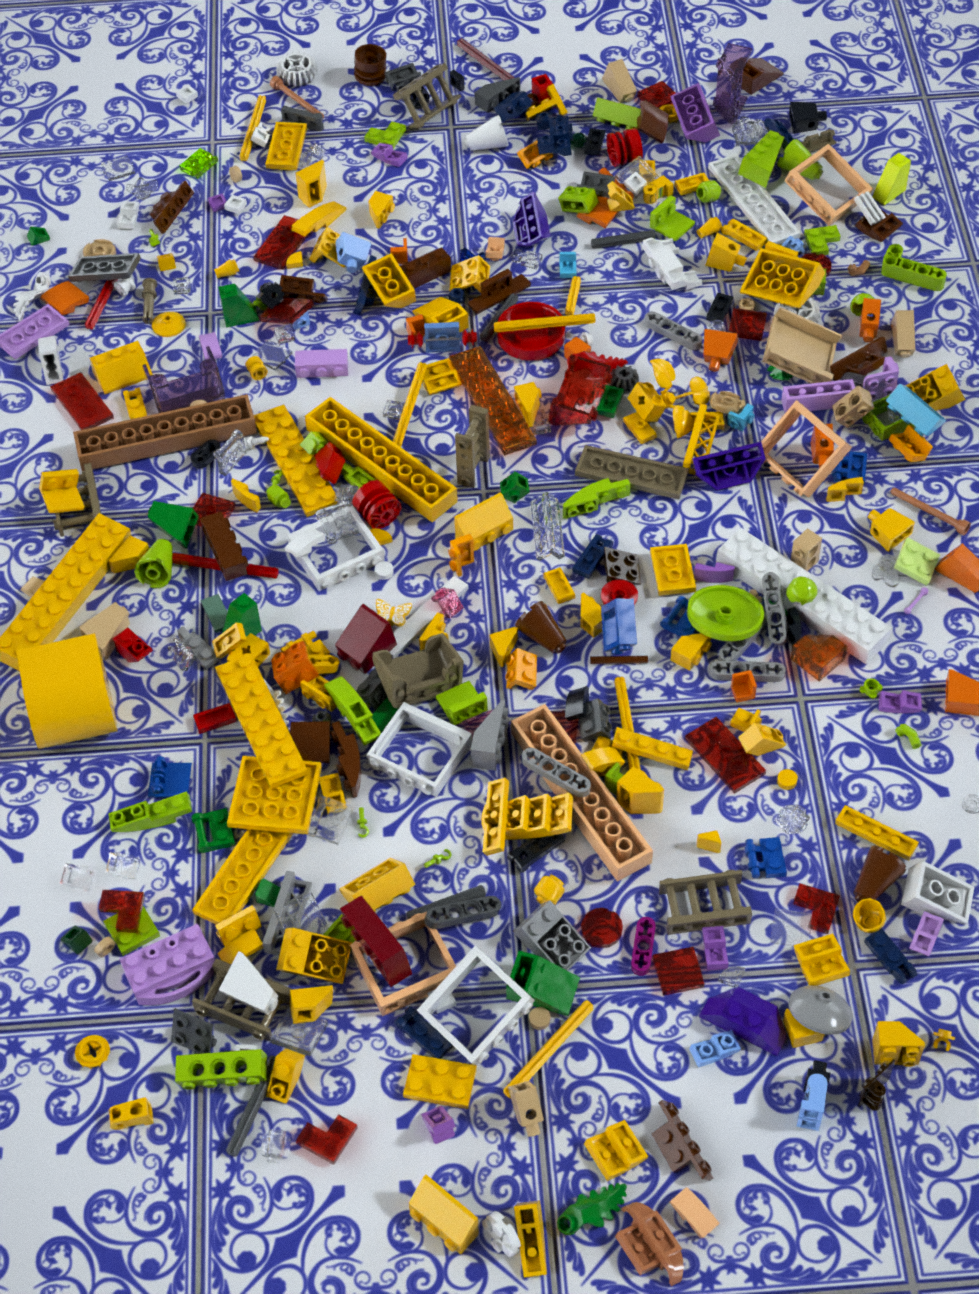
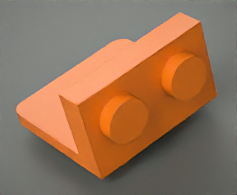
M304 641L292 644L290 648L276 653L271 659L274 679L285 694L301 687L300 682L302 680L309 682L319 676L318 670L308 658L307 647Z

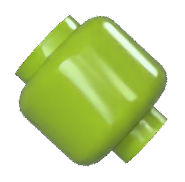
M715 180L704 181L697 188V197L703 203L717 201L721 194V187Z

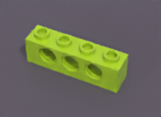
M262 1049L176 1055L175 1082L183 1089L191 1090L195 1089V1086L202 1085L205 1088H215L217 1084L238 1086V1083L243 1082L249 1085L260 1084V1081H267V1054ZM246 1064V1070L239 1073V1068ZM225 1066L224 1072L217 1075L218 1069ZM204 1068L203 1073L200 1076H196L197 1070Z

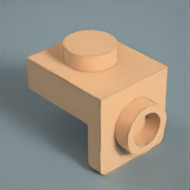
M489 237L485 258H490L492 261L502 259L505 238Z

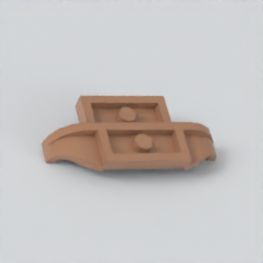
M633 1202L622 1207V1211L628 1212L633 1221L631 1226L617 1232L615 1237L639 1275L641 1276L659 1267L660 1270H667L671 1286L681 1282L684 1267L681 1253L682 1248L658 1211H653L647 1205L639 1202Z

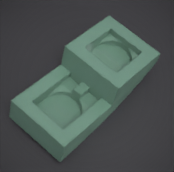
M219 594L201 600V604L214 632L223 630L227 610Z

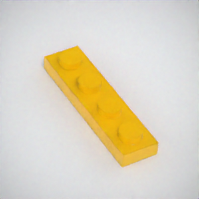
M619 727L616 728L611 745L613 748L684 770H688L693 753L692 750Z
M844 805L835 820L836 825L907 861L910 860L919 844L918 841Z

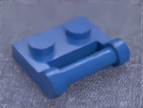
M678 596L676 604L670 613L660 622L662 628L680 637L695 634L697 631L687 617L689 601L686 597ZM682 608L686 609L678 623H672Z

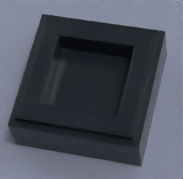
M455 70L450 71V85L459 91L464 90V76Z

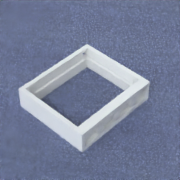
M353 506L287 535L289 543L299 534L311 528L327 536L355 524L371 547V551L319 574L307 554L302 557H296L318 591L345 581L356 574L376 566L377 563L385 561L383 548Z
M403 702L367 753L368 765L374 770L386 773L391 778L403 781L410 787L414 786L427 795L431 794L437 797L470 749L472 733ZM405 721L459 745L435 782L381 757Z
M475 945L417 1011L472 1064L478 1065L487 1060L489 1057L488 1053L493 1047L496 1048L503 1042V1036L507 1031H512L518 1025V1019L523 1014L526 1015L530 1012L529 1009L533 1006L535 1000ZM482 960L521 999L475 1051L471 1053L432 1014Z

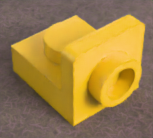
M738 708L730 721V726L745 732L754 723L761 724V710L757 709L755 714Z

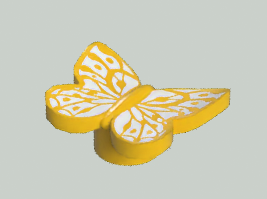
M376 599L377 614L386 619L391 626L400 627L405 624V617L410 613L412 603L391 607L387 602Z

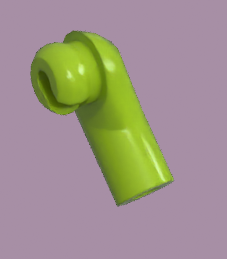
M900 724L899 727H896V734L899 737L906 735L913 749L922 746L914 729L906 724Z

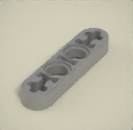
M651 311L646 313L644 323L646 327L690 350H699L702 347L701 335L657 312ZM667 325V326H670L671 328H669V329H664V328H662V326ZM683 333L684 336H677L676 334Z
M768 572L762 578L769 638L775 645L782 646L788 641V630L781 580L775 573ZM771 577L774 580H776L773 582V588L775 590H772L771 585L767 583L768 581H770ZM772 595H778V602L774 605L770 604L769 598ZM775 613L781 614V620L778 623H773L771 620ZM773 627H778L779 632L783 635V637H780V641L774 638L778 633L777 629Z
M765 611L760 630L750 638L739 640V642L743 643L741 647L733 645L736 641H727L719 651L718 661H737L767 627ZM730 651H732L730 657L724 658V656H728Z
M714 661L710 665L709 674L715 680L731 681L732 674H734L733 669L740 668L743 672L760 669L762 674L757 675L752 672L756 682H780L785 677L786 668L778 662Z
M527 748L523 751L522 763L525 767L575 796L586 797L589 795L591 782L588 778L535 748ZM550 764L553 766V769L545 771L542 767ZM561 774H568L570 779L563 781L559 776ZM585 785V788L578 789V786Z

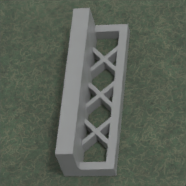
M286 871L263 940L265 953L279 956L281 949H277L275 946L277 942L283 940V924L291 921L293 928H299L312 882L297 880L294 872ZM295 886L305 888L304 893L296 897L293 893ZM297 903L299 910L290 915L287 910L288 907Z

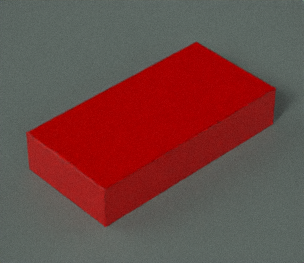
M230 703L193 715L199 734L237 722Z

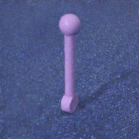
M921 588L920 594L917 596V598L910 604L909 607H906L904 609L905 614H910L911 609L922 598V596L928 594L927 588Z

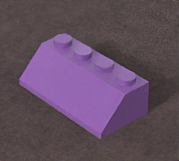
M699 83L670 96L686 139L708 142L720 136Z

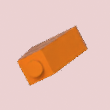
M962 543L945 555L936 565L935 570L976 593L979 591V559Z
M949 669L946 678L945 712L979 716V682Z

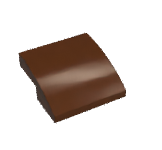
M643 100L640 103L641 115L637 118V130L662 144L668 128V113Z
M881 209L886 217L881 222L871 226L864 216L856 223L855 227L872 239L883 242L899 229L903 223L893 213L887 215Z
M330 721L291 722L290 735L303 761L330 763Z

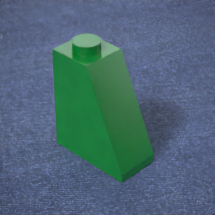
M235 283L218 287L226 328L259 321L256 307Z
M153 501L152 506L148 510L150 521L183 548L188 547L199 517L195 510L190 507Z
M243 593L230 603L223 632L236 622L242 623L246 637L250 633L256 636L262 631L257 603L247 594Z

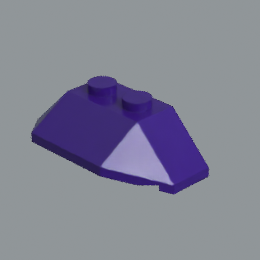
M533 191L520 199L519 207L512 222L518 247L533 246L551 236L547 214L536 193Z
M761 442L692 458L696 476L716 491L752 482L766 459Z
M740 987L710 997L699 1014L700 1018L725 1031L732 1030L735 1036L775 1056H778L787 1039L778 1007Z

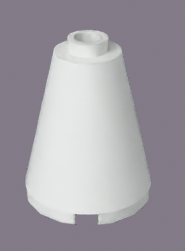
M500 116L493 117L465 135L464 143L466 149L470 148V151L509 146Z

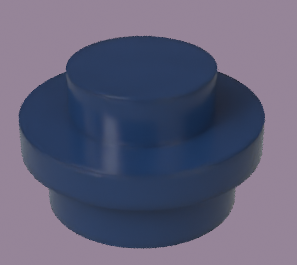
M454 288L450 291L448 298L456 303H461L465 300V293L460 288Z

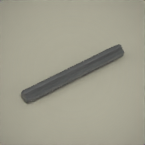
M271 1055L267 1061V1081H260V1084L256 1085L226 1148L227 1154L231 1156H238L267 1094L276 1057L274 1055Z

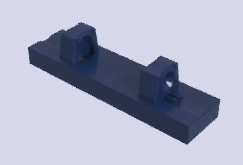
M370 255L367 264L375 261L377 257ZM365 273L353 312L360 315L364 305L372 306L376 295L368 292L370 281Z

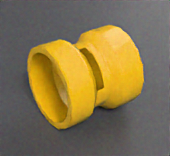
M258 356L250 357L245 363V367L254 380H261L268 373L266 366Z

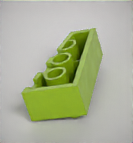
M770 130L743 157L738 174L766 188L784 137Z

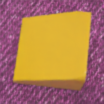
M173 253L157 256L160 271L176 268Z
M718 831L698 834L697 848L720 853L721 840Z

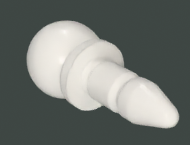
M252 436L248 438L242 437L238 440L237 446L240 450L246 451L250 448H255V445L267 442L269 438L263 436L257 438Z

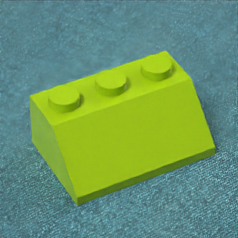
M597 97L592 116L601 123L609 121L611 125L620 127L621 124L626 126L625 129H637V118L641 115V109Z

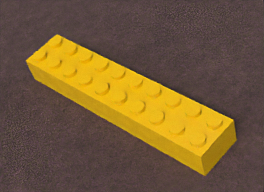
M329 397L305 415L307 431L320 432L328 441L342 451L345 459L356 467L359 466L374 479L382 481L391 493L429 521L434 522L458 502L457 488L332 397Z
M100 513L97 514L0 637V662L19 671L16 650L54 642L109 571V559L131 535L130 528Z

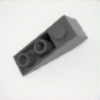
M517 77L484 85L474 92L475 105L489 113L510 94L520 91V78Z

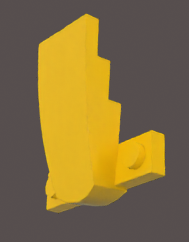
M506 778L488 782L487 800L481 816V824L484 830L482 852L486 856L504 852L505 840L532 839L571 832L573 796L569 792L554 797L543 794L530 799L524 795L508 801L509 781Z

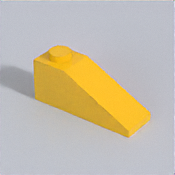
M534 382L514 386L515 402L528 426L533 427L540 407L539 398H542L541 390L536 387Z
M540 1200L517 1203L514 1206L518 1238L521 1244L520 1255L523 1276L525 1278L547 1275L544 1226Z

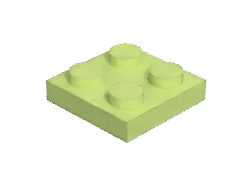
M907 537L902 545L894 568L927 586L940 554Z

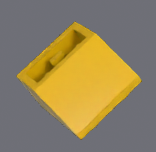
M320 160L295 173L298 198L309 208L323 201L327 187L324 161Z
M633 766L617 781L616 801L630 814H657L663 811L665 789H663L660 783L651 780L644 771L638 770Z
M878 1021L872 1038L874 1065L882 1066L884 1063L889 1064L893 1059L895 1060L894 1065H903L905 1067L919 1065L925 1042L900 1021Z

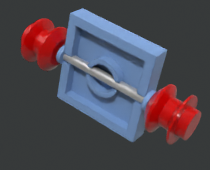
M459 322L425 323V336L420 331L417 335H414L412 331L411 335H408V346L412 345L413 349L414 345H418L421 348L424 341L426 353L460 351L461 340L465 346L467 343H472L474 346V342H477V332H473V329L471 332H467L464 329L462 336L459 334Z

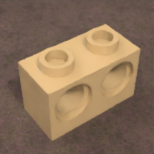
M858 385L833 404L832 408L836 422L849 428L874 409V404L870 392Z
M807 528L793 541L791 561L808 572L819 561L822 537Z

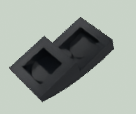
M796 607L789 608L787 613V622L789 624L788 639L794 651H797L801 638V621Z
M587 686L569 691L565 706V718L568 721L586 717V703L589 702V688Z

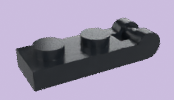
M562 834L529 839L513 850L507 856V859L511 863H515L517 865L516 869L523 873L533 863L564 843L565 837ZM524 854L526 858L522 860L520 856Z

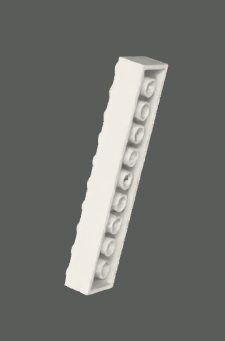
M740 528L718 549L716 562L735 566L734 576L762 595H764L762 587L763 576L768 572L778 575L781 580L784 608L788 611L789 608L796 607L802 622L864 664H867L889 642L892 627L744 529ZM799 576L813 580L818 588L815 599L804 605L797 601L792 603L786 596V588L794 578ZM771 577L770 581H768L767 583L771 585L772 590H775L773 588V582L776 580H774ZM772 595L769 599L775 603L778 602L779 597L778 595Z

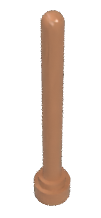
M274 76L270 80V86L275 90L283 91L313 114L321 113L286 87L280 77Z
M897 488L891 489L892 495L954 526L957 533L964 536L971 526L969 521L965 519L957 520Z

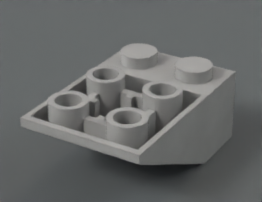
M501 700L474 731L470 749L472 767L496 771L497 764H501V746L505 745L506 735L504 732L505 729H508L509 709L505 707V700Z
M551 900L542 903L513 930L524 945L534 954L567 971L591 949Z

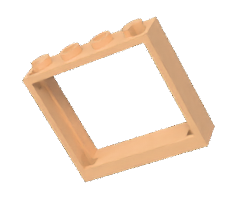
M827 144L792 169L784 181L830 226L857 206L853 200L854 198L835 211L800 175L801 172L824 157L859 193L856 196H860L862 193L865 194L867 191L871 193L873 188L834 148Z
M797 400L761 441L766 458L764 464L768 462L771 465L769 467L771 471L775 474L780 473L783 476L781 479L786 484L794 485L795 488L793 490L800 496L804 494L807 497H810L852 448ZM801 414L838 445V448L805 486L768 454Z
M427 911L422 914H415L406 921L396 922L388 929L396 939L426 926L424 919ZM426 926L448 969L386 997H383L362 955L365 952L360 942L355 941L353 944H350L351 954L382 1017L428 997V992L435 990L456 967L437 929H431Z

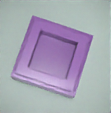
M223 193L207 198L213 212L225 209L224 205L227 201Z

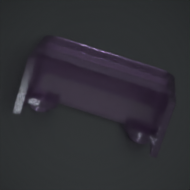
M731 43L727 44L721 58H718L716 63L718 74L713 106H715V110L728 124L735 125L748 98L740 94L743 69L749 59L752 48Z
M209 346L206 347L208 359L202 361L199 366L201 372L167 381L166 377L162 374L150 376L146 364L142 365L146 384L158 413L190 407V404L195 400H204L209 403L225 399V391L217 363Z

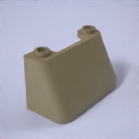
M443 633L429 637L425 644V650L392 659L388 650L373 652V664L388 700L394 708H400L403 702L412 705L436 698V695L462 684L464 661Z

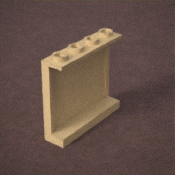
M780 307L772 319L762 362L811 384L830 382L834 375L830 373V365L833 363L836 345L842 335Z

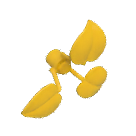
M664 359L650 360L658 385L665 388L663 391H660V396L667 405L666 409L673 408L676 436L681 438L693 429V418L688 410H684V406L673 405L675 399L692 395L695 404L699 406L700 403L707 404L710 400L708 386L701 377L696 376L689 383L691 392L675 396L673 393L667 392L672 387V381L675 380V371L672 365Z

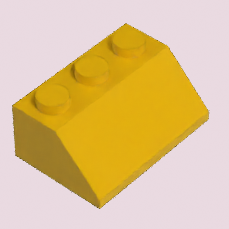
M392 253L362 267V270L386 307L403 308L416 302L415 290Z
M138 341L89 358L92 371L104 394L153 377L145 353Z
M501 492L454 516L455 539L471 534L474 551L513 530V516Z
M390 857L339 888V891L348 903L362 895L374 912H376L375 909L390 904L396 896L408 893L415 883L405 863Z
M425 1174L408 1203L409 1214L418 1223L422 1221L427 1226L426 1228L429 1233L434 1237L439 1236L442 1238L444 1245L450 1251L454 1252L456 1250L461 1255L479 1235L478 1217Z

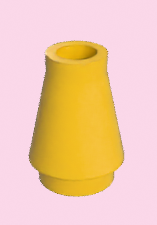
M711 217L697 230V234L700 238L717 233L720 231L722 224L717 217Z
M229 259L214 269L217 278L237 275L236 273L240 271L235 259Z

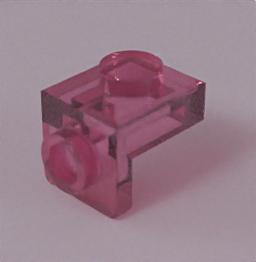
M440 588L435 592L436 595L431 598L433 602H438L446 618L453 617L464 608L454 589Z

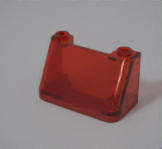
M571 354L568 360L569 366L565 371L564 380L556 398H553L550 406L548 424L554 426L591 424L592 421L595 422L598 415L597 407L606 384H610L613 375L610 373V365Z

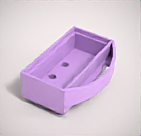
M198 924L119 959L139 1005H160L184 998L198 990L214 974L212 965L215 958ZM189 981H192V982H190L189 984H187L186 986H184V987H182V988H180V989H177V990L172 991V992H168V991H170V990H172V989H174V988H176V987H179V986H181V985H183V984H185V983H187V982H189Z

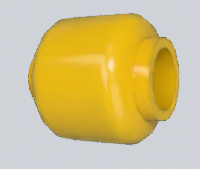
M552 874L550 876H543L534 888V893L537 896L536 901L542 904L551 900L556 905L565 892L564 883Z

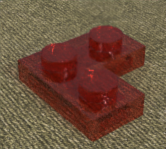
M799 883L793 904L813 910L808 925L809 929L828 934L840 895Z
M102 890L99 910L100 912L118 913L117 932L138 933L145 894L144 892Z
M338 1114L327 1132L307 1122L295 1141L297 1145L334 1165L358 1129L356 1123Z

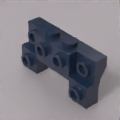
M552 112L536 114L538 131L550 129V136L544 135L537 138L539 154L557 153L562 156L572 155L571 141H574L572 123H569V117L559 115L553 118Z

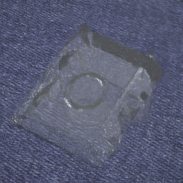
M742 116L740 120L733 124L731 132L734 134L736 147L756 145L769 132V129L764 126V121L756 119L751 121L748 117Z

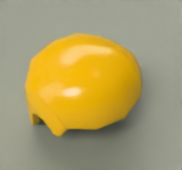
M871 898L862 899L853 909L854 921L861 931L874 933L884 926L886 914L879 901Z

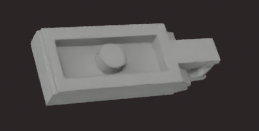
M183 626L177 630L182 648L205 670L221 660V658H216L214 649L197 633H189Z

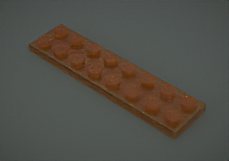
M478 346L449 356L453 368L456 369L460 381L474 405L488 409L489 430L504 456L537 445V439L482 347Z

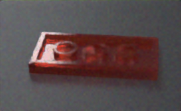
M284 215L254 255V261L284 270L289 256L297 252L309 235L307 234L304 237L292 231L291 225L299 219Z
M81 372L50 386L53 394L80 430L97 427L114 418L113 413Z
M717 717L685 735V740L734 794L766 774L764 767L752 754L746 753L740 741Z

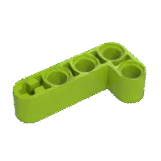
M892 244L888 247L882 262L881 274L883 276L933 291L944 289L947 276L945 270L902 258L903 247L899 244Z

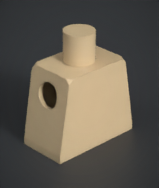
M530 1081L509 1086L508 1091L518 1123L526 1128L528 1137L539 1135L541 1132L538 1122L544 1121L536 1086Z

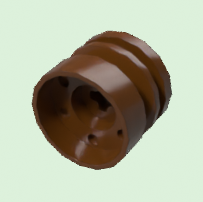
M365 44L355 50L354 77L356 81L363 85L374 86L379 85L386 79L387 53L385 49L375 44Z

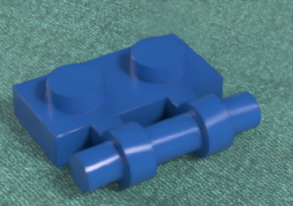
M849 451V456H845L832 471L834 482H840L842 477H846V479L863 477L865 483L867 453Z
M780 837L759 839V846L754 845L753 839L745 840L746 847L744 849L749 859L748 869L752 874V878H759L760 872L763 871L766 878L787 876ZM761 855L762 862L757 861L756 856Z

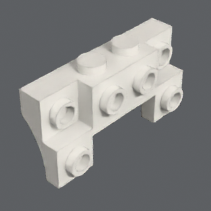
M651 237L643 240L642 248L649 256V265L655 270L657 277L664 284L668 283L672 290L681 287L689 290L702 285V279L697 277L695 270L683 272V265L675 255L679 253V247L676 248L672 238L656 240Z

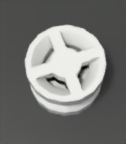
M131 278L121 279V281L114 283L116 291L123 297L127 296L129 291H133L136 288Z

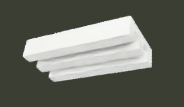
M869 191L853 199L871 226L886 218Z

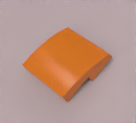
M597 196L599 203L589 214L578 213L576 217L588 224L595 222L606 229L619 211H610L607 203L609 198Z
M70 281L52 287L40 297L43 302L52 306L61 315L73 313L75 306L89 303V296Z

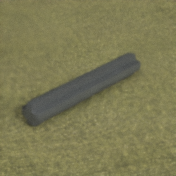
M654 230L595 238L591 239V246L593 249L643 242V240L651 237L655 239Z
M510 294L481 332V341L487 342L495 332L494 322H498L501 314L518 302V295Z
M482 885L415 908L407 911V918L410 919L418 913L422 914L433 907L485 897V889Z

